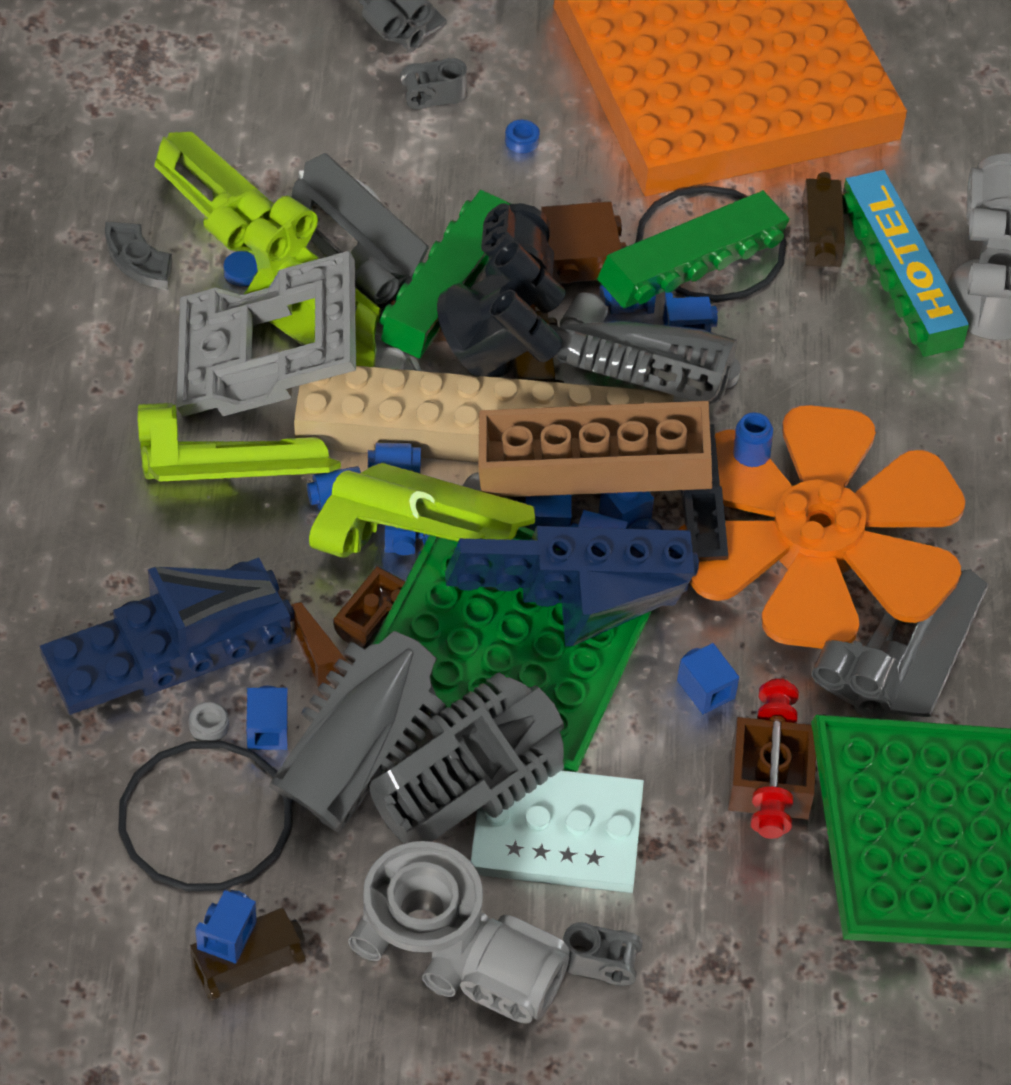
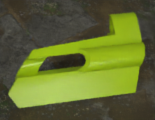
M169 132L168 137L164 136L161 140L154 166L208 218H204V228L229 250L247 251L254 255L252 249L244 243L245 231L249 224L257 218L269 220L270 211L274 203L193 132ZM177 161L213 192L212 202L175 170Z
M287 195L279 198L274 203L270 211L269 220L257 218L249 224L244 234V243L253 251L258 272L244 294L269 288L281 269L320 259L306 248L317 227L318 216L315 212ZM355 288V306H357L355 312L356 366L375 367L377 353L375 329L377 322H380V308ZM315 298L292 304V315L269 322L301 345L314 343Z
M138 404V430L142 468L147 480L156 479L159 482L315 474L330 473L341 468V462L329 458L328 448L325 443L316 437L281 439L280 441H178L176 404Z
M380 463L361 473L347 470L339 474L333 483L332 495L327 499L312 525L309 544L312 549L345 558L352 553H359L361 551V547L369 541L372 532L376 533L378 524L459 541L460 538L512 540L519 527L535 523L534 507L531 505Z

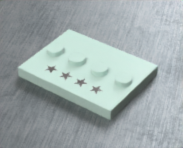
M561 771L554 777H548L547 782L537 785L533 792H525L526 795L523 799L514 801L513 806L507 810L503 809L502 814L496 818L491 817L480 807L477 809L471 863L480 876L633 893L644 780Z

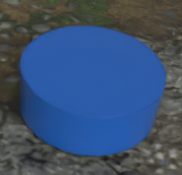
M516 120L506 127L505 144L510 150L516 153H529L534 151L539 145L540 130L533 122Z
M238 251L228 255L224 260V277L230 284L239 287L251 284L258 272L254 255L246 251Z

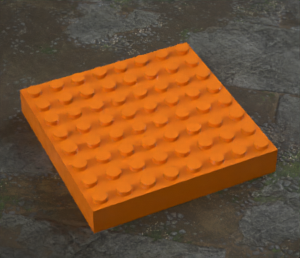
M554 0L553 6L644 197L901 140L907 110L846 0Z

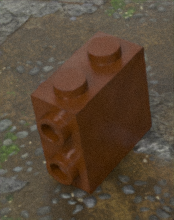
M611 201L541 207V211L550 222V239L547 244L554 250L553 278L558 283L598 280V275L607 255L627 247L626 242H620L619 237L622 235L620 215L614 216Z

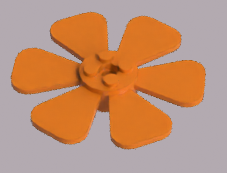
M807 405L793 408L785 415L782 422L783 438L800 479V483L794 486L791 485L771 459L758 467H748L739 463L733 454L735 430L727 429L715 434L720 486H722L724 506L774 517L775 519L774 521H725L728 560L699 561L698 573L690 581L693 589L702 597L715 601L730 599L740 593L777 561H780L788 570L763 609L761 617L762 628L767 636L776 642L823 649L827 641L836 640L852 643L857 637L860 626L859 618L842 576L843 573L851 568L890 615L895 619L908 623H917L928 619L957 587L961 577V565L958 559L949 551L935 546L865 531V527H946L960 520L965 508L964 495L938 456L923 450L907 451L854 493L846 486L872 447L876 434L875 426L871 419L861 412ZM685 524L678 530H685Z

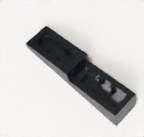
M710 424L712 489L681 490L685 530L691 531L692 551L698 554L699 561L728 560L723 493L719 481L714 424Z

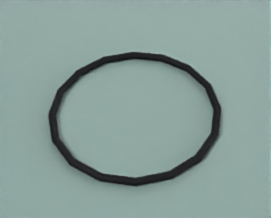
M708 185L677 189L653 202L639 220L635 243L643 240L645 223L655 210L678 196L700 192L732 195L738 199L748 196L734 189ZM785 236L779 245L776 265L764 280L744 291L714 295L689 291L680 286L673 291L686 297H709L710 301L715 302L747 297L769 285L784 265L787 243Z
M190 741L157 753L133 774L119 800L118 831L130 859L154 880L184 891H222L254 879L278 858L292 829V800L283 797L284 829L272 853L250 872L221 883H185L158 873L136 853L126 831L127 801L139 778L164 758L189 749H225L251 758L273 778L278 772L256 752L225 741Z

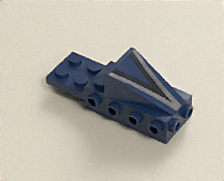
M537 526L530 540L460 538L446 568L445 580L446 586H458L461 590L496 587L500 591H513L523 588L524 602H536L537 605L543 607L562 603L565 646H575L656 608L675 606L682 593L687 591L692 577L697 575L699 559L698 554L692 551L691 531Z
M260 558L247 562H238L225 570L152 567L148 569L150 597L139 601H130L114 609V619L40 645L41 656L69 715L142 689L145 696L291 643L290 622L295 620L294 612L289 601L280 598L278 594L279 585L274 572L271 569L266 571Z

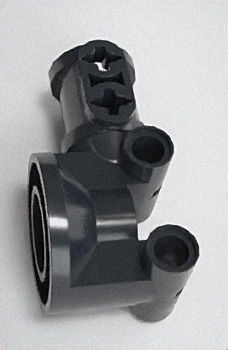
M501 203L494 207L487 214L483 223L481 248L488 256L485 267L486 278L471 287L463 284H454L439 295L437 314L444 337L457 359L476 377L500 378L504 376L510 369L511 360L526 351L537 361L546 362L553 358L562 346V337L530 307V305L534 304L542 313L551 312L561 304L566 293L565 289L553 278L554 250L547 244L550 239V222L546 215L535 206L524 203L509 205Z

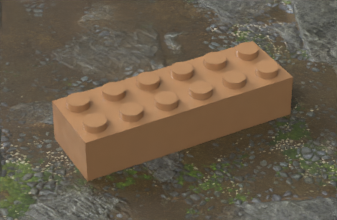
M709 401L479 410L478 469L481 491L499 497L712 489Z

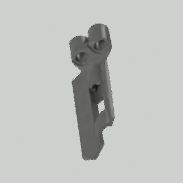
M358 0L364 6L362 17L385 40L400 43L408 52L415 51L426 36L447 24V20L428 0Z
M323 153L305 162L303 179H298L295 182L292 198L312 210L314 203L318 204L358 241V244L350 252L355 260V288L380 308L381 319L386 306L391 304V301H396L402 285L405 282L410 284L414 271L421 261L423 262L429 246L333 158ZM315 229L310 240L325 257L343 252L319 229Z
M971 569L961 571L957 587L932 616L917 623L907 646L893 641V633L899 620L895 619L887 611L866 646H863L862 642L854 641L853 644L836 640L825 642L811 675L814 681L844 701L853 704L855 711L866 718H882L887 716L888 713L931 717L988 589V584Z

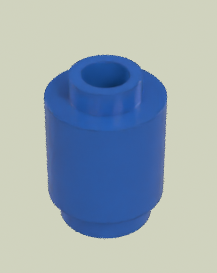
M756 412L748 413L736 425L733 454L735 459L742 465L758 467L770 459L773 426L765 415Z
M376 443L375 450H368V468L385 463L420 473L421 447H411V443Z

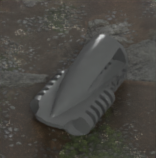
M632 321L565 324L560 327L550 324V327L563 340L562 346L557 353V358L562 363L691 401H709V405L720 401L725 394L735 358L737 339L702 329ZM675 347H678L677 353L675 354L674 349ZM690 348H693L692 356L689 361L687 360L688 352ZM707 350V358L704 366L700 365L704 351ZM719 352H721V356L716 371H714L717 357L719 355ZM659 370L667 373L672 371L674 374H677L676 380L667 381L658 377ZM690 378L702 383H706L708 380V383L713 385L711 392L705 391L703 393L702 390L689 386Z
M393 631L379 644L370 645L366 650L355 643H349L342 654L353 664L351 665L342 659H338L335 663L336 669L345 676L342 677L334 671L328 673L326 678L336 689L321 683L318 691L328 700L326 701L317 695L312 696L309 702L320 712L317 713L305 706L301 714L311 722V725L269 783L271 789L286 799L295 800L337 833L345 827L370 791L369 785L371 781L381 775L383 771H387L395 765L390 760L393 759L396 762H400L407 757L399 747L410 753L417 750L418 746L407 736L409 735L421 742L426 737V733L415 725L418 723L422 727L429 729L428 720L430 717L424 711L432 716H440L439 713L446 708V705L436 696L430 681L436 657L417 640L397 631Z
M495 673L485 681V684H479L475 687L474 692L466 693L462 698L463 700H456L452 703L451 708L446 707L439 713L440 716L435 715L428 720L429 729L434 736L433 739L371 781L369 785L370 793L378 812L391 831L404 844L416 841L432 842L480 807L491 817L496 818L502 814L503 809L507 810L513 806L514 801L523 799L526 795L525 792H533L537 785L547 782L548 777H554L564 769L562 761L564 757L563 741L560 731L564 728V723L555 704L538 686L529 688L517 680L509 677L506 678L501 673Z

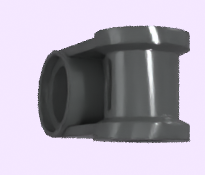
M446 58L440 61L414 63L406 66L400 73L401 82L407 88L405 97L407 104L413 109L456 104L463 101L467 96V66L460 59ZM415 73L419 75L418 81L416 80ZM418 92H420L421 99H418Z
M582 922L572 924L566 929L562 941L570 949L569 962L566 969L568 973L603 980L619 986L631 985L636 981L637 973L634 965L636 955L640 953L643 946V941L639 936L628 931L612 930ZM582 946L586 948L588 951L578 952L574 950L572 947Z

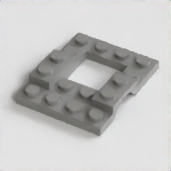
M350 251L281 269L269 288L248 294L239 295L219 288H212L180 297L176 408L182 417L213 408H218L222 416H227L291 399L292 387L356 371L355 260ZM315 298L314 343L252 359L253 325L292 315V304Z

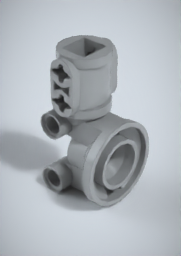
M1011 153L987 157L979 163L977 168L971 167L967 186L966 224L969 225V240L983 241L980 257L960 265L951 274L947 283L969 323L968 332L992 340L1011 339Z
M416 841L398 845L385 852L375 861L364 883L363 917L348 940L349 946L353 951L371 961L380 960L389 944L413 952H432V960L422 976L423 982L431 990L440 995L452 997L458 988L461 987L464 994L475 1002L514 1021L526 1024L530 1023L533 1018L541 1019L548 1010L564 978L570 954L569 947L561 939L510 915H502L498 920L490 919L482 913L483 888L479 874L473 864L457 850L444 844L430 841ZM415 910H427L435 914L436 917L417 919L408 916V914Z

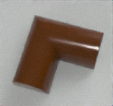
M376 566L334 617L333 625L337 634L348 644L352 642L360 647H364L384 623L405 581Z

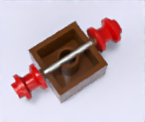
M782 678L771 679L760 686L759 699L764 705L758 709L757 719L737 717L732 742L728 811L754 813L751 816L752 829L768 839L779 838L783 834L788 833L792 828V818H809L815 790L816 752L812 725L796 723L798 712L791 705L798 701L799 690L788 680Z

